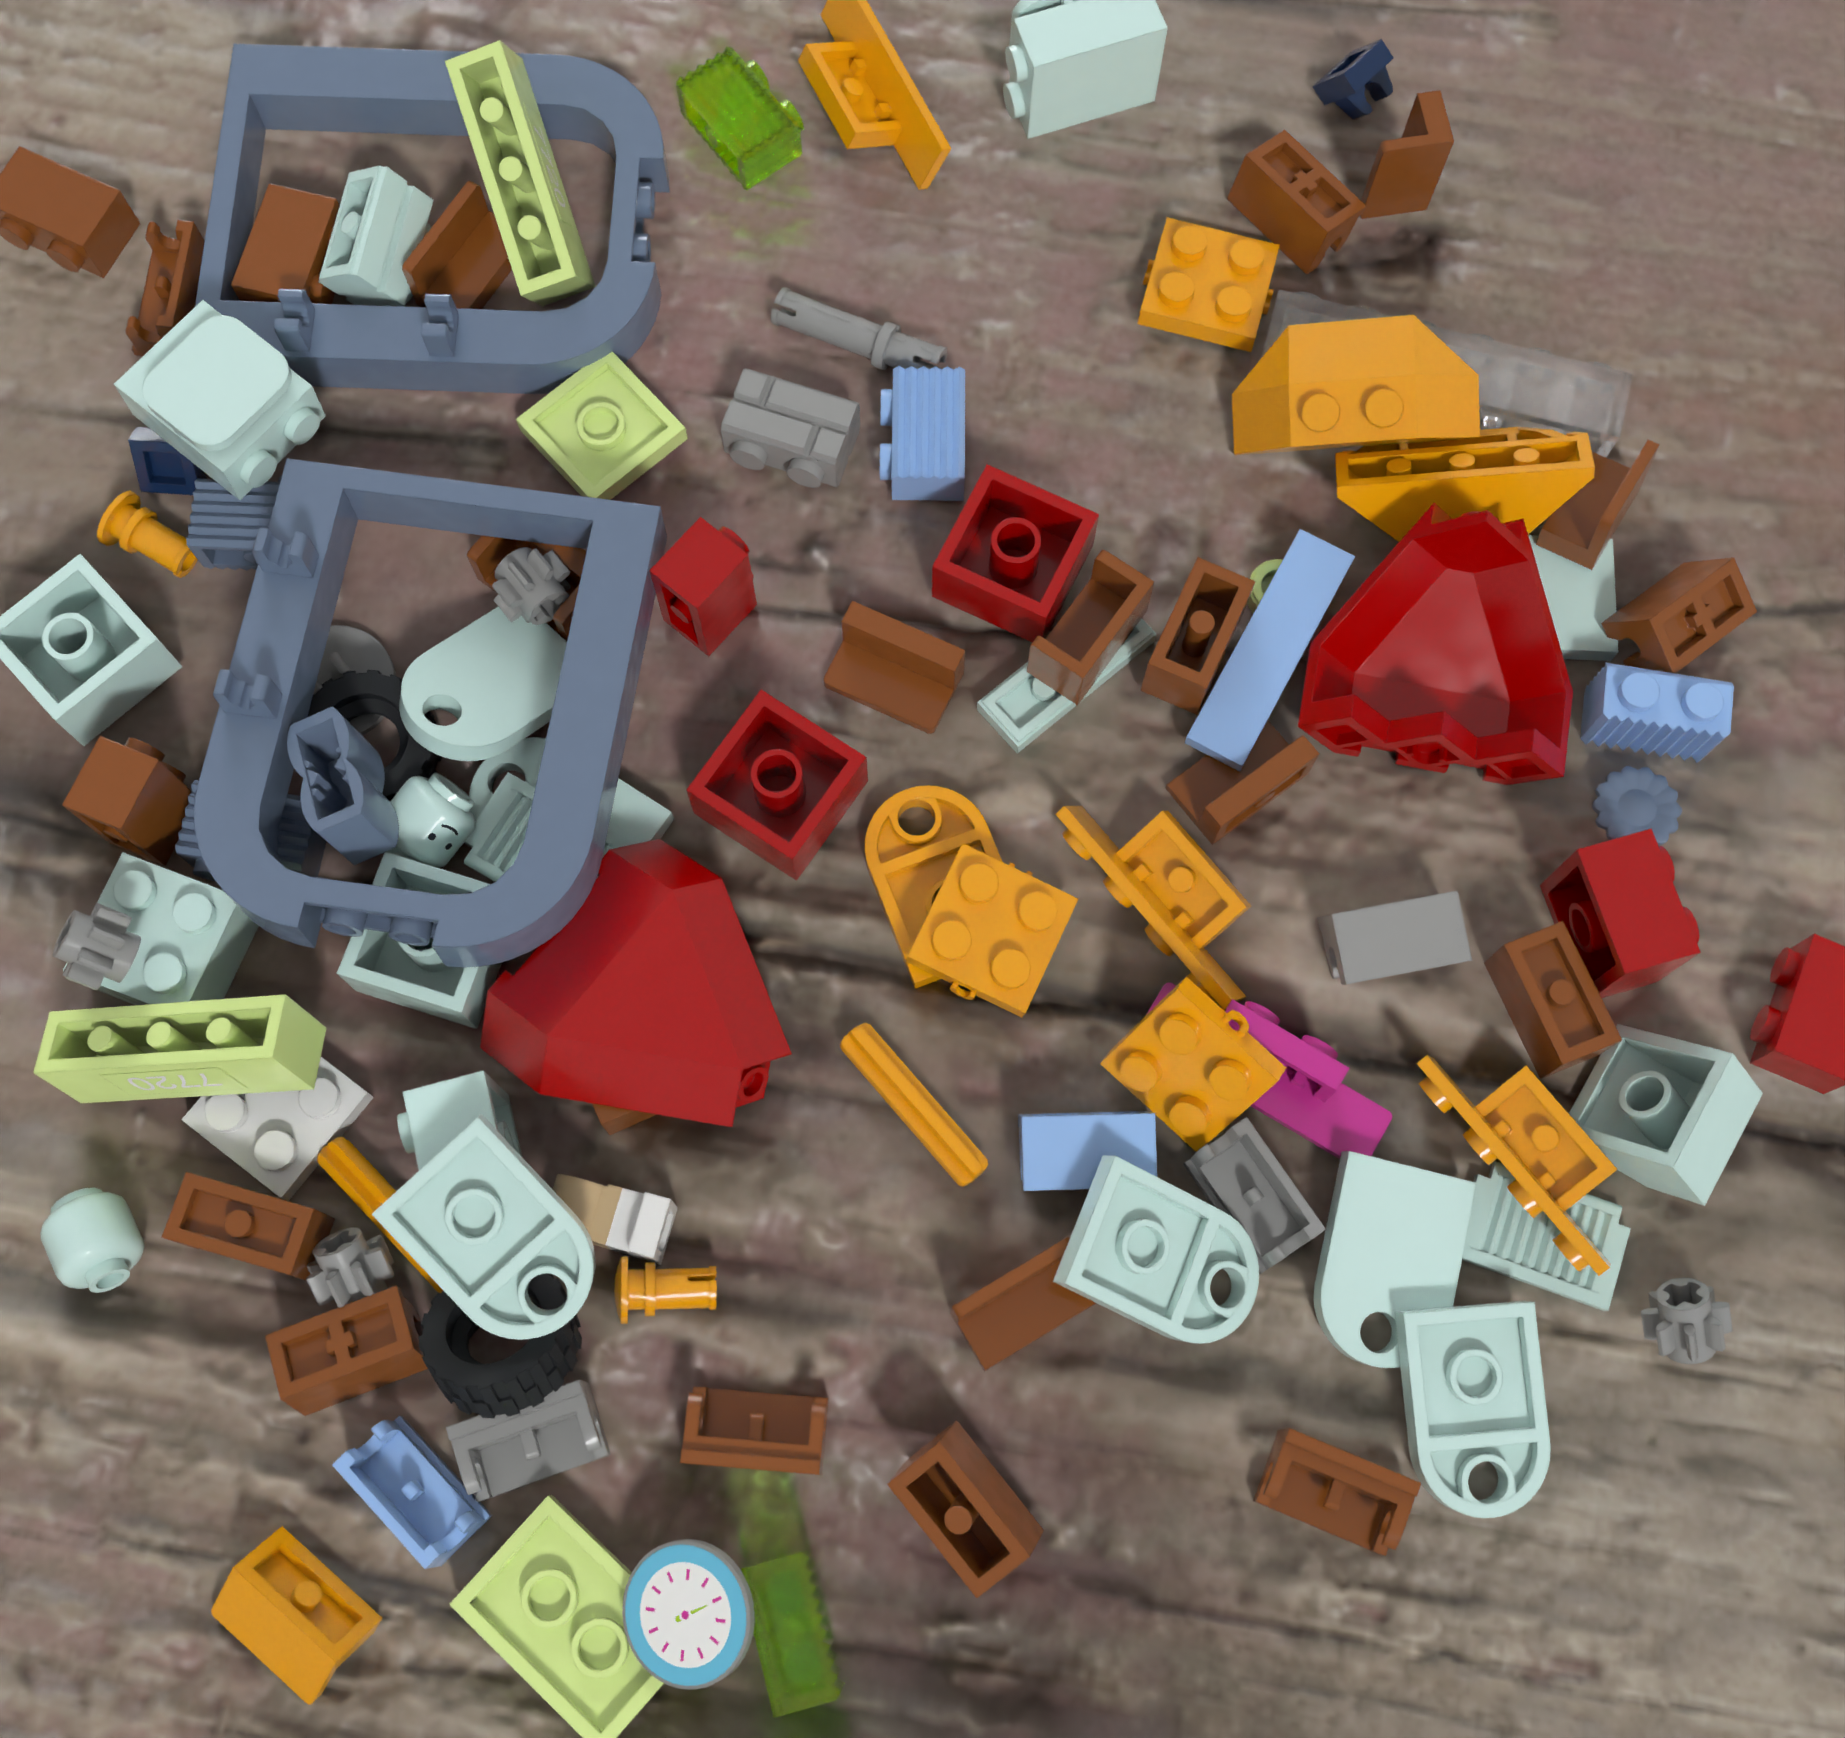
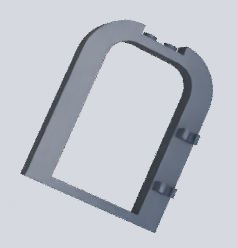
M233 44L195 306L204 300L220 314L231 316L241 321L278 350L287 360L290 369L313 387L549 394L581 368L602 359L611 352L625 364L648 337L656 321L662 295L656 264L651 262L650 235L643 233L644 220L654 218L655 192L670 193L668 165L662 133L656 115L646 98L631 82L602 64L568 55L516 53L523 59L548 139H567L593 144L609 154L616 163L608 260L602 279L586 298L567 308L549 311L456 308L451 294H425L424 302L426 307L314 304L304 289H279L278 298L280 302L240 301L231 283L253 227L266 129L469 136L445 64L446 60L469 51Z
M287 458L268 528H258L252 554L258 566L229 670H219L213 697L218 702L219 708L200 774L194 803L195 835L203 861L214 880L242 912L267 932L291 943L311 948L316 947L321 923H323L322 927L327 931L343 936L359 937L363 935L364 929L388 932V936L391 939L416 946L428 945L430 938H432L433 949L444 965L449 967H481L508 961L534 950L560 932L575 916L590 894L598 876L656 595L649 570L664 555L667 541L661 506ZM358 519L587 549L524 842L514 864L495 883L472 893L442 895L310 877L285 868L277 853L279 825L294 771L287 750L288 731L291 724L308 716Z

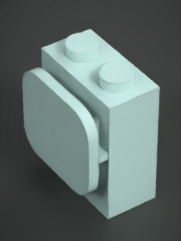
M1020 0L1016 4L1011 16L1010 46L1005 49L1010 80L1009 83L1003 85V96L1010 117L1012 119L1019 117L1027 139L1155 101L1168 29L1156 0Z
M204 300L195 306L114 383V386L136 418L238 500H241L252 488L264 485L274 474L277 464L296 445H302L309 441L318 430L320 421L326 417L313 386L290 369L287 360L278 350L234 317L220 314Z

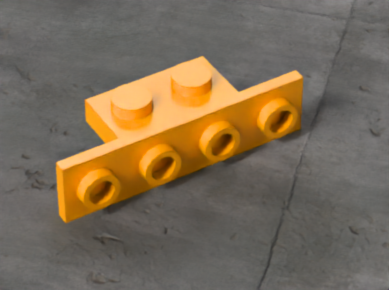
M827 0L820 16L835 42L805 44L798 59L801 68L846 149L894 145L919 190L928 189L952 148L868 1Z
M1063 806L1056 813V816L1067 827L1062 832L1064 839L1083 859L1089 860L1093 857L1108 875L1103 880L1105 887L1120 904L1126 908L1134 905L1148 921L1149 924L1144 929L1153 944L1169 957L1175 953L1191 971L1187 977L1215 1003L1217 1002L1223 1010L1228 1007L1232 999L1238 1003L1241 1002L1246 995L1205 947L1246 912L1251 905L1169 811H1161L1119 849L1083 806Z
M1426 1055L1417 1065L1427 1076L1418 1083L1444 1114L1452 1107L1458 1111L1471 1127L1462 1134L1463 1137L1487 1165H1490L1498 1158L1513 1175L1515 1180L1507 1188L1521 1206L1533 1218L1543 1211L1561 1231L1552 1240L1569 1262L1579 1272L1590 1265L1598 1276L1608 1270L1611 1263L1569 1216L1566 1210L1618 1169L1528 1066L1523 1067L1475 1107L1433 1057Z

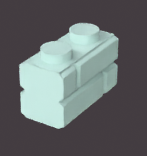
M375 166L349 172L319 276V283L338 295L346 296V300L354 305L404 307L413 295L402 271V266L431 229L428 219L433 199L415 186L407 185V180L388 167Z

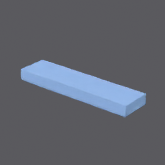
M1299 529L1190 729L1185 744L1239 772L1241 771L1355 558L1354 555Z

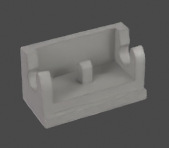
M1458 890L1317 917L1331 976L1333 979L1340 978L1342 985L1472 961Z
M1247 1117L1232 1126L1224 1135L1211 1144L1203 1146L1183 1164L1210 1204L1232 1216L1248 1233L1257 1254L1259 1274L1271 1268L1326 1230Z
M576 1380L562 1385L556 1392L553 1390L544 1397V1402L534 1408L529 1406L522 1409L520 1414L509 1417L506 1414L495 1415V1418H482L481 1415L447 1426L446 1430L449 1441L452 1443L467 1494L471 1495L474 1493L476 1501L482 1502L610 1456V1450L588 1382Z

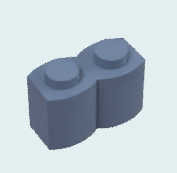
M334 707L327 708L291 724L287 736V750L292 766L304 778L301 785L300 802L303 815L310 827L353 865L395 848L399 837V823L393 805L382 794L385 772L382 759L377 750Z

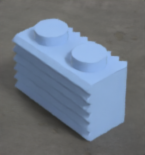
M900 366L894 368L893 389H881V426H892V443H880V480H891L892 500L964 501L965 369L961 367L951 369L948 366L943 369L936 366L931 369L924 366L918 369L912 366L906 369Z
M1605 663V666L1601 668L1597 676H1594L1593 681H1590V684L1586 686L1584 692L1580 739L1585 745L1591 741L1598 747L1606 743L1610 749L1616 745L1622 751L1630 747L1635 753L1643 749L1647 755L1655 751L1659 757L1667 752L1672 759L1680 755L1684 761L1692 757L1698 763L1731 733L1734 685L1732 682Z

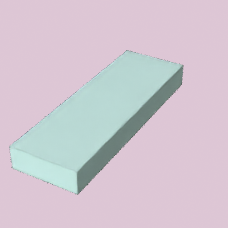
M1143 619L1139 621L1081 701L1155 642L1157 633ZM1028 662L977 702V711L1017 754L1076 706L1075 703L1027 672Z

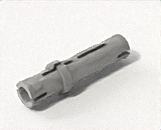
M786 287L779 291L774 301L778 305L795 310L796 313L786 309H781V311L772 309V324L781 325L871 359L872 366L881 370H886L888 366L893 368L900 366L904 369L910 366L916 369L922 366L928 369L935 367L933 364L922 361L921 358L936 364L939 361L946 363L948 354L946 347L937 346L901 333V326L892 322H885L882 326L792 292L791 289Z

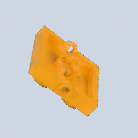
M1167 217L1155 260L1149 259L1147 271L1144 275L1143 285H1147L1137 324L1252 352L1261 315L1268 314L1274 290L1269 289L1280 245Z
M962 843L905 962L951 983L950 990L960 997L973 1000L976 995L1022 1018L1032 1001L1077 904L1078 898L1032 877L1033 873L1030 871L1024 873L1016 869L1014 863L1010 862L1008 865ZM958 985L966 987L970 991L963 990Z
M1187 976L1130 1030L1100 1063L1195 1152L1208 1144L1276 1084L1286 1069L1277 1058L1248 1033V1021L1241 1013L1235 1010H1230L1226 1013ZM1230 1020H1235L1240 1028L1237 1031L1229 1025Z

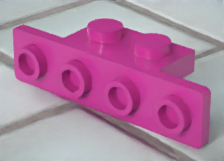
M1170 982L1164 984L1157 998L1155 999L1154 1003L1149 1009L1148 1013L1166 995H1168L1176 987V985ZM1232 999L1225 1012L1228 1013L1230 1010H1235L1241 1013L1248 1021V1033L1286 1067L1279 1081L1257 1099L1251 1107L1338 1159L1341 1158L1342 1151H1352L1372 1156L1392 1120V1113L1342 1083L1349 1067L1336 1060L1338 1057L1336 1050L1315 1037L1304 1035L1300 1039L1278 1026L1280 1019L1273 1012L1257 1003L1246 1001L1243 1006ZM1235 1020L1229 1021L1232 1029L1237 1031L1240 1028Z

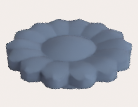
M1626 766L1621 772H1610L1606 776L1605 782L1599 784L1595 790L1598 797L1592 803V809L1598 814L1595 821L1599 828L1606 830L1608 840L1652 828L1658 845H1663L1668 841L1669 834L1676 832L1679 827L1677 818L1681 815L1682 808L1676 802L1678 792L1668 786L1665 776L1655 775L1648 767L1637 770L1631 766Z

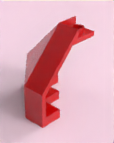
M1434 502L1310 643L1298 727L1334 753L1358 757L1362 746L1395 752V764L1439 773H1446L1449 764L1483 769L1482 781L1513 785L1564 777L1573 690L1524 519L1501 523L1488 510L1466 512L1458 518L1452 519Z
M661 839L609 849L602 857L598 872L599 877L596 879L590 894L570 922L551 939L540 945L514 975L505 970L487 990L480 1048L541 1095L733 1127L737 1107L764 1098L771 1061L791 1055L792 1053L721 877Z

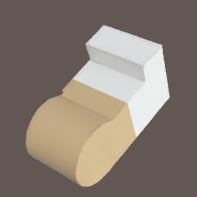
M557 1174L553 1191L583 1222L593 1245L661 1265L678 1209L670 1198L647 1192L640 1193L610 1184L607 1187L585 1179Z

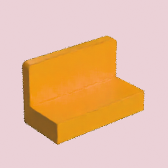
M283 1526L232 1568L211 1609V1613L217 1621L307 1704H312L323 1693L336 1669L375 1632L383 1619Z

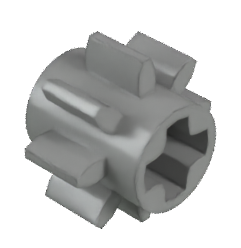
M519 548L503 558L496 567L494 575L497 581L493 583L492 587L498 595L495 597L494 602L511 622L522 616L527 623L531 622L534 625L547 623L553 619L555 612L569 597L567 590L571 588V585L565 578L570 574V571L553 550L542 556L537 549Z
M96 903L91 916L74 910L60 932L52 955L57 959L67 962L62 975L68 980L94 990L99 989L104 977L120 983L128 973L141 942V936L126 931L132 918L99 903Z
M355 1227L346 1228L325 1237L314 1247L313 1255L316 1261L308 1263L307 1268L310 1275L306 1277V1281L319 1306L327 1304L334 1299L339 1308L388 1289L384 1280L394 1276L391 1268L394 1260L382 1235L373 1237L366 1242L361 1229Z
M1676 1278L1663 1283L1657 1289V1292L1651 1291L1648 1293L1650 1308L1641 1310L1644 1338L1657 1340L1659 1355H1667L1671 1360L1682 1364H1698L1712 1358L1716 1351L1723 1352L1725 1350L1724 1334L1733 1331L1730 1305L1728 1302H1715L1714 1287H1707L1704 1283L1691 1278Z

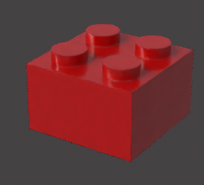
M986 464L932 566V597L1032 643L1037 636L1046 639L1093 547L1099 514Z
M761 689L686 791L695 815L797 881L867 784V757Z
M1652 828L1577 849L1540 884L1554 924L1561 921L1564 922L1601 998L1654 984L1701 953L1698 946L1699 928L1693 913L1681 904L1673 883L1675 870L1672 859L1663 846H1658Z

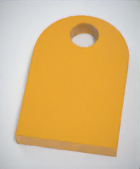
M931 785L908 788L887 799L874 813L865 836L867 869L914 989L941 979L905 962L961 844L964 843L1003 862L988 825L978 808L966 797L953 790ZM912 807H921L928 810L935 820L931 830L923 835H910L902 830L898 820L905 810Z

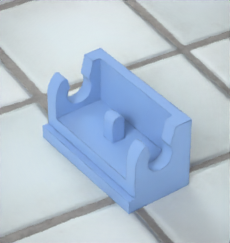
M1112 1111L1018 1114L1020 1178L1023 1191L1090 1189L1103 1155H1115L1157 1177L1155 1113Z
M398 1416L395 1420H383L372 1427L371 1431L374 1435L358 1449L352 1448L347 1450L332 1466L424 1569L441 1567L493 1515L481 1502L476 1501L474 1494H467L463 1482L403 1416Z

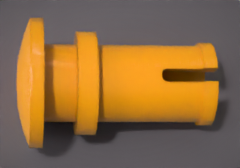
M130 490L117 496L108 506L99 522L97 529L98 541L106 546L119 542L120 547L130 554L139 551L172 571L175 576L179 578L186 576L198 561L188 548L186 538L157 521V513L147 507L140 508V496Z
M621 1256L615 1275L614 1286L615 1305L620 1323L628 1324V1310H645V1316H655V1309L709 1308V1310H716V1266H709V1268L655 1269V1262H645V1269H628V1256Z

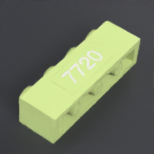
M499 40L446 60L445 64L520 295L536 304L545 306L595 288L596 286L523 59Z
M286 994L50 1011L33 1073L80 1103L313 1090L315 1088L326 1027Z

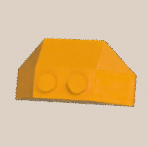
M1415 315L1288 325L1232 393L1234 455L1480 438L1479 375Z
M1529 427L1480 430V438L1363 446L1357 451L1346 450L1335 453L1337 498L1398 542L1434 502L1452 519L1458 518L1466 512H1482L1486 510L1490 511L1501 523L1524 519L1527 533L1529 534L1594 478L1595 473L1588 433L1570 432L1565 435L1551 429Z

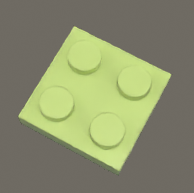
M613 352L581 368L516 418L520 431L581 496L608 500L614 498L688 439L686 428Z

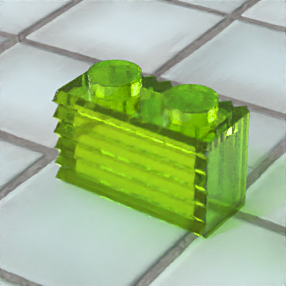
M726 47L724 52L717 53L714 59H707L705 64L698 65L695 71H689L685 77L678 78L676 88L681 114L684 119L688 120L690 126L694 127L697 135H701L710 150L715 152L717 158L721 159L723 165L727 166L730 173L734 174L737 182L741 183L744 190H749L802 155L801 131L804 129V125L797 109L789 100L784 99L779 102L769 91L770 86L765 73L754 60H749L745 63L732 47Z
M806 1550L740 1569L747 1580L752 1594L755 1613L754 1636L773 1717L783 1716L838 1699L844 1686V1682L837 1678L841 1668L833 1664L837 1653L830 1650L834 1639L826 1635L831 1626L823 1621L827 1611L819 1607L824 1598L816 1593L820 1583L812 1578L817 1570L809 1564L813 1554Z

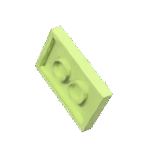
M548 1495L449 1604L582 1738H617L664 1685L663 1682L652 1676L640 1664L625 1634L622 1615L623 1598L632 1572L553 1495Z

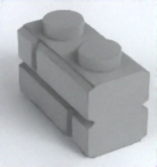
M745 368L734 391V398L730 401L722 421L721 435L724 451L730 454L733 461L748 469L761 470L764 468V465L786 471L790 479L806 487L816 488L821 485V482L837 487L840 484L848 463V457L852 453L859 434L860 406L858 402Z

